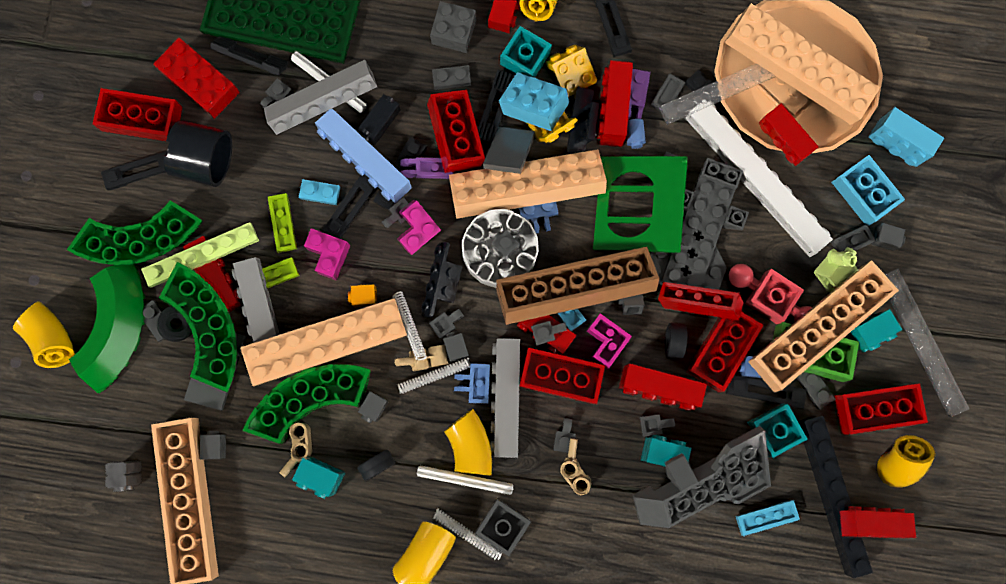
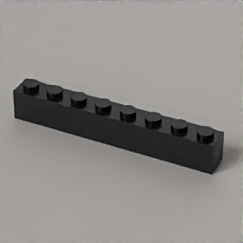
M813 416L799 420L798 423L807 437V440L804 441L805 449L844 573L852 578L872 574L873 571L862 537L842 536L840 511H849L848 507H852L824 417Z

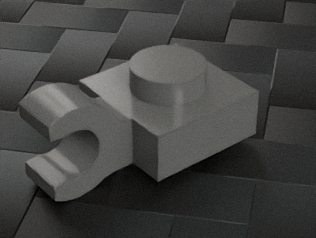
M277 78L265 92L268 97H265L260 104L264 108L291 95L293 91Z
M404 197L388 209L392 214L381 222L386 228L390 227L395 221H398L400 224L406 221L399 213L409 204Z
M459 309L450 316H447L444 312L429 324L438 337L442 339L446 334L456 329L453 323L463 318L464 315Z
M550 321L531 326L536 345L554 341V334L567 331L565 323L551 326Z
M660 415L639 417L642 437L663 434L662 428L675 426L674 418L660 420Z
M564 418L562 431H556L554 451L568 453L570 438H575L576 436L575 433H570L572 419Z

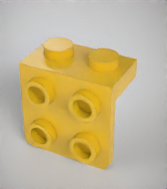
M569 46L566 48V52L562 54L556 53L550 56V60L545 62L547 68L554 71L559 86L567 89L568 97L575 94L578 86L587 88L597 82L592 65L583 47Z
M564 111L552 132L529 123L527 124L531 131H535V137L538 142L547 143L559 138V133L568 132L575 127L574 123L578 120L576 117L568 118Z

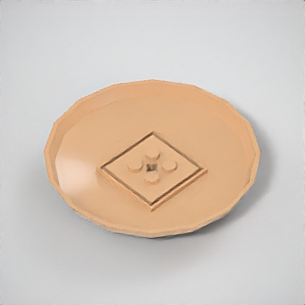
M763 0L755 5L880 87L862 119L850 125L724 43L742 14L738 15L720 41L714 72L721 103L741 131L769 149L782 151L774 145L773 139L762 131L759 124L765 115L781 103L819 146L813 153L834 150L862 131L878 107L883 73L876 45L857 18L828 0Z

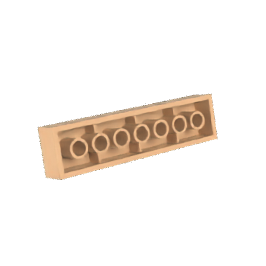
M752 3L742 13L724 42L850 125L862 119L880 89L879 86Z
M599 149L527 161L521 174L480 169L449 175L456 219L480 215L489 210H510L606 193L607 183Z
M871 260L860 267L748 362L774 393L783 390L899 290Z
M394 298L240 348L252 386H257L403 338L407 334Z
M187 418L152 424L170 584H193L213 580L219 574L204 459L200 460L201 434L199 418Z

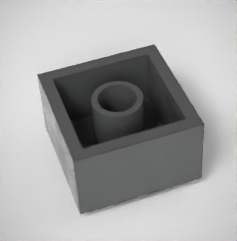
M440 1L430 34L431 44L467 53L476 23V10Z
M497 497L475 531V534L507 556H510L531 523V520Z

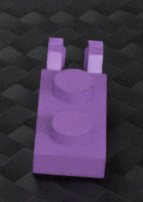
M632 69L628 119L631 116L632 107L638 108L636 119H641L650 77V72Z
M441 158L400 160L401 166H415V170L401 171V174L406 178L449 179V175L454 174V172L444 173Z

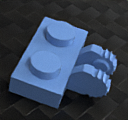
M556 202L519 208V213L527 221L532 220L535 233H539L540 230L537 219L543 218L546 231H551L549 217L558 216L559 214Z
M470 364V375L455 374V379L470 380V386H456L454 391L469 392V403L488 404L490 364Z

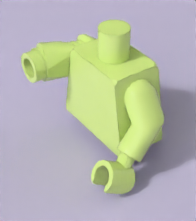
M846 247L841 252H837L835 249L830 250L827 257L813 272L828 292H832L858 270L855 266L857 253L852 248Z

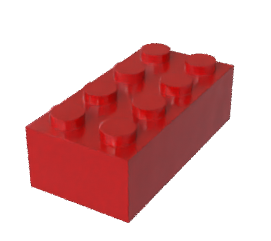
M178 38L153 64L165 77L214 119L240 93L230 80L181 38Z
M610 60L609 66L605 67L602 76L603 91L600 96V103H602L598 119L600 124L597 130V139H600L599 145L622 147L627 136L633 63Z
M101 88L93 125L103 132L166 141L172 126L178 120L180 121L183 107L175 99Z
M467 90L430 94L427 106L444 173L481 168L485 156Z
M742 311L739 320L718 317L686 373L707 384V386L717 392H725L764 325Z
M528 348L519 387L595 405L598 402L605 365Z
M629 363L623 368L619 389H623L624 394L632 396L637 395V393L642 394L641 398L651 401L661 399L660 403L670 406L679 404V408L691 411L702 407L707 384Z
M920 383L834 396L842 434L851 435L928 423Z

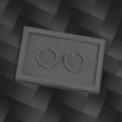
M498 127L484 160V169L521 174L535 138V131Z

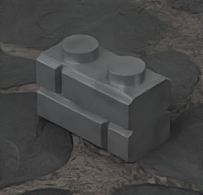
M140 461L116 462L105 465L106 475H108L106 477V487L113 488V492L132 490L134 485H140Z

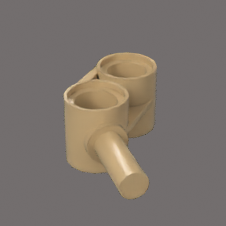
M445 345L430 347L428 350L423 349L427 356L423 360H416L414 351L409 352V357L397 358L395 360L396 366L410 365L412 366V371L444 366L449 363Z
M294 423L289 429L292 439L291 459L279 472L284 477L289 474L297 462H301L303 457H309L312 454L311 430L306 423ZM299 426L304 428V434L301 437L296 434V429ZM300 446L306 449L303 457L299 456L297 452Z
M570 438L568 457H566L561 465V474L576 494L585 495L590 490L591 479L584 473L576 459L578 439ZM572 464L575 467V472L570 473L566 471L565 465ZM584 480L587 483V487L584 489L579 488L577 481Z

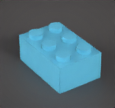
M517 72L500 98L499 103L504 115L552 132L568 106L569 98L566 88Z
M896 107L879 119L869 135V138L875 144L885 147L891 154L901 157L908 165L915 167L933 157L944 140V137Z
M870 155L832 181V184L867 226L882 218L905 200Z

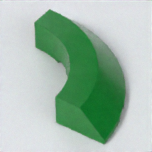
M170 200L151 220L144 223L125 227H113L89 218L67 250L79 257L101 264L129 265L141 263L164 255L179 246L199 227L202 220Z
M177 262L159 298L174 307L185 318L192 330L195 341V362L190 377L228 392L233 379L237 357L236 336L231 317L222 299L212 286L199 274Z
M135 264L109 266L90 278L97 299L95 324L86 343L69 361L77 375L99 394L119 377L118 374L124 367H127L129 364L128 360L133 351H136L141 339L139 336L145 319L143 315V299H145V294H143L142 280Z
M330 364L309 368L288 377L263 397L262 401L252 411L242 431L278 444H285L289 436L290 427L319 408L336 404L360 407L367 390L371 370L354 365Z

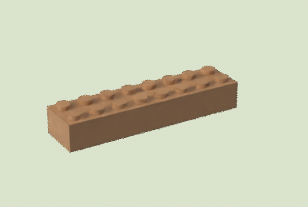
M643 247L497 279L496 289L507 325L657 291L659 276L648 248Z

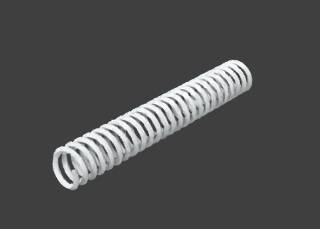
M397 292L393 295V299L395 298L396 304H398L397 307H399L398 310L408 335V340L411 343V348L414 351V356L416 360H423L427 356L425 350H423L422 342H420L419 334H417L416 326H414L413 318H411L412 315H410V310H408V305H406L407 302H405L403 292Z
M467 357V360L464 358V361L461 359V362L458 360V363L455 362V364L452 363V365L444 366V369L441 367V370L438 368V371L435 369V372L432 370V373H426L424 377L421 375V378L418 376V379L415 377V380L412 378V381L409 379V382L400 383L401 387L398 384L399 393H407V391L424 386V383L427 385V382L430 384V382L447 377V374L450 376V373L453 375V372L456 374V372L470 368L469 358Z
M439 508L436 509L433 519H436L439 523L441 522V525L444 524L447 528L449 527V530L452 529L457 535L460 534L462 539H468V542L470 544L473 543V546L476 544L475 547L481 548V551L483 553L486 552V555L489 553V556L491 558L494 557V560L496 558L500 559L502 555L500 550L494 548V546L481 539V537H478L473 531L470 532V529L468 530L462 524L460 525V522L457 523L455 519L452 520V517L449 518V515L447 516L441 510L439 511Z

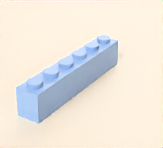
M333 109L328 110L315 122L318 128L317 133L323 139L327 138L330 141V146L335 151L340 150L343 153L342 157L349 164L352 162L360 175L363 176L365 174L369 178V183L374 188L379 187L382 190L381 194L388 201L391 199L394 203H397L412 188L410 181Z

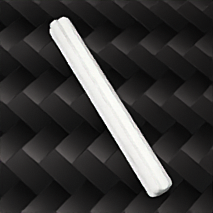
M299 52L292 54L291 60L316 80L321 81L329 77L327 73ZM358 97L347 101L350 106L360 113L365 111L367 104Z
M419 466L417 470V476L509 495L513 491V484L426 466Z

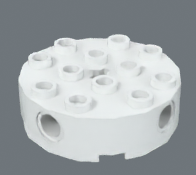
M507 209L489 210L478 215L467 227L462 239L463 260L469 273L480 283L496 288L497 279L531 272L539 252L538 237L531 223L521 215ZM507 230L518 241L520 247L512 256L504 261L492 248V238L501 231L503 233Z

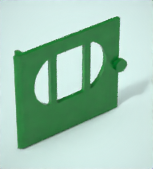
M601 157L607 183L606 193L598 194L593 250L629 251L647 247L649 252L681 253L688 157ZM638 172L649 177L654 185L612 186V183L623 174ZM610 192H653L652 217H608ZM631 223L650 224V226L638 236L622 237L615 234L608 224Z

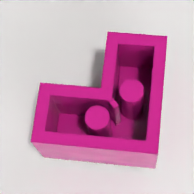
M417 200L411 201L399 211L411 227L401 234L397 240L411 255L441 231Z
M311 228L304 247L311 252L321 255L315 271L319 275L337 281L350 245L347 241Z
M599 314L587 330L588 333L602 342L591 358L598 364L605 365V369H609L632 336L605 316Z

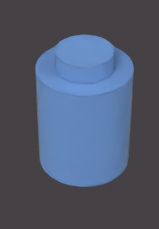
M642 119L628 120L626 139L627 145L631 146L632 149L641 148L646 143Z

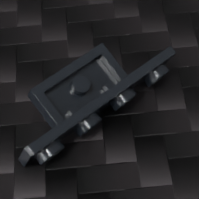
M578 86L575 90L571 118L576 117L578 121L574 123L575 127L569 130L566 155L585 152L586 144L593 141L597 136L596 124L600 116L599 103L593 102L594 91Z
M448 242L438 243L435 248V259L430 268L431 276L426 286V298L421 307L423 317H433L437 300L454 303L462 266L446 261L450 246Z

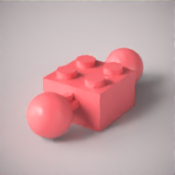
M746 264L734 265L729 271V281L733 286L737 288L748 287L753 290L745 304L775 324L785 322L789 314L793 316L795 323L812 308L809 306H797L796 303L804 290L773 269L764 272L760 280L754 278L752 269Z

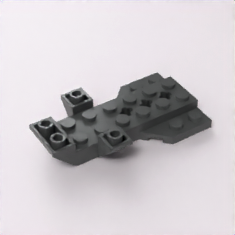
M710 158L706 159L693 191L685 190L681 253L650 252L659 276L658 284L662 285L663 282L716 290L720 289L727 269L716 247L721 229L743 230L749 214L747 211L730 206L734 192L741 179L742 170ZM696 233H698L701 239H699L698 241L695 240L696 237L693 236V234L695 235ZM687 251H693V254L695 256L689 258L690 254H688ZM686 268L689 274L684 276L681 269Z
M759 426L730 441L724 446L718 457L696 467L694 470L691 469L682 453L665 462L667 477L672 482L661 486L655 491L649 486L634 494L633 499L638 521L641 525L670 528L719 500H731L735 504L742 503L771 486L765 430Z

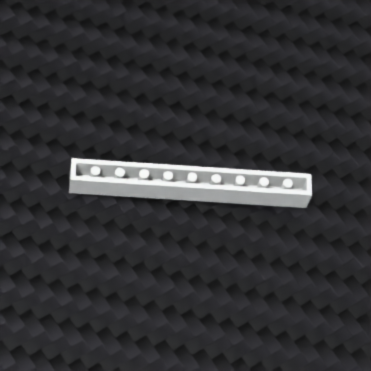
M705 98L687 114L685 119L726 165L743 171L740 179L743 184L809 257L817 254L833 240L830 237L829 231L820 226L817 218L804 208L805 206L802 201L792 195L791 189L783 185L779 180V176L766 166L763 158L755 154L753 147L749 143H745L741 138V134L729 125L725 116L717 112L712 102H708Z

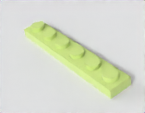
M249 222L141 270L148 287L152 288L168 281L177 262L193 270L256 243L259 239L252 223Z

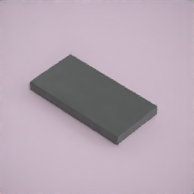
M235 333L237 344L235 371L242 352L240 347H243L246 336ZM191 378L184 400L223 411L229 390L225 392Z

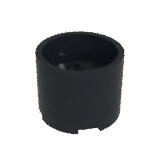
M178 120L172 126L166 140L170 142L167 150L168 155H164L163 158L166 173L169 176L213 187L219 186L227 174L231 161L232 137L230 132L186 120Z

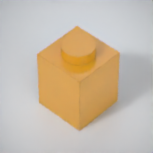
M374 284L351 286V291H348L349 303H352L353 307H369L377 304V287Z

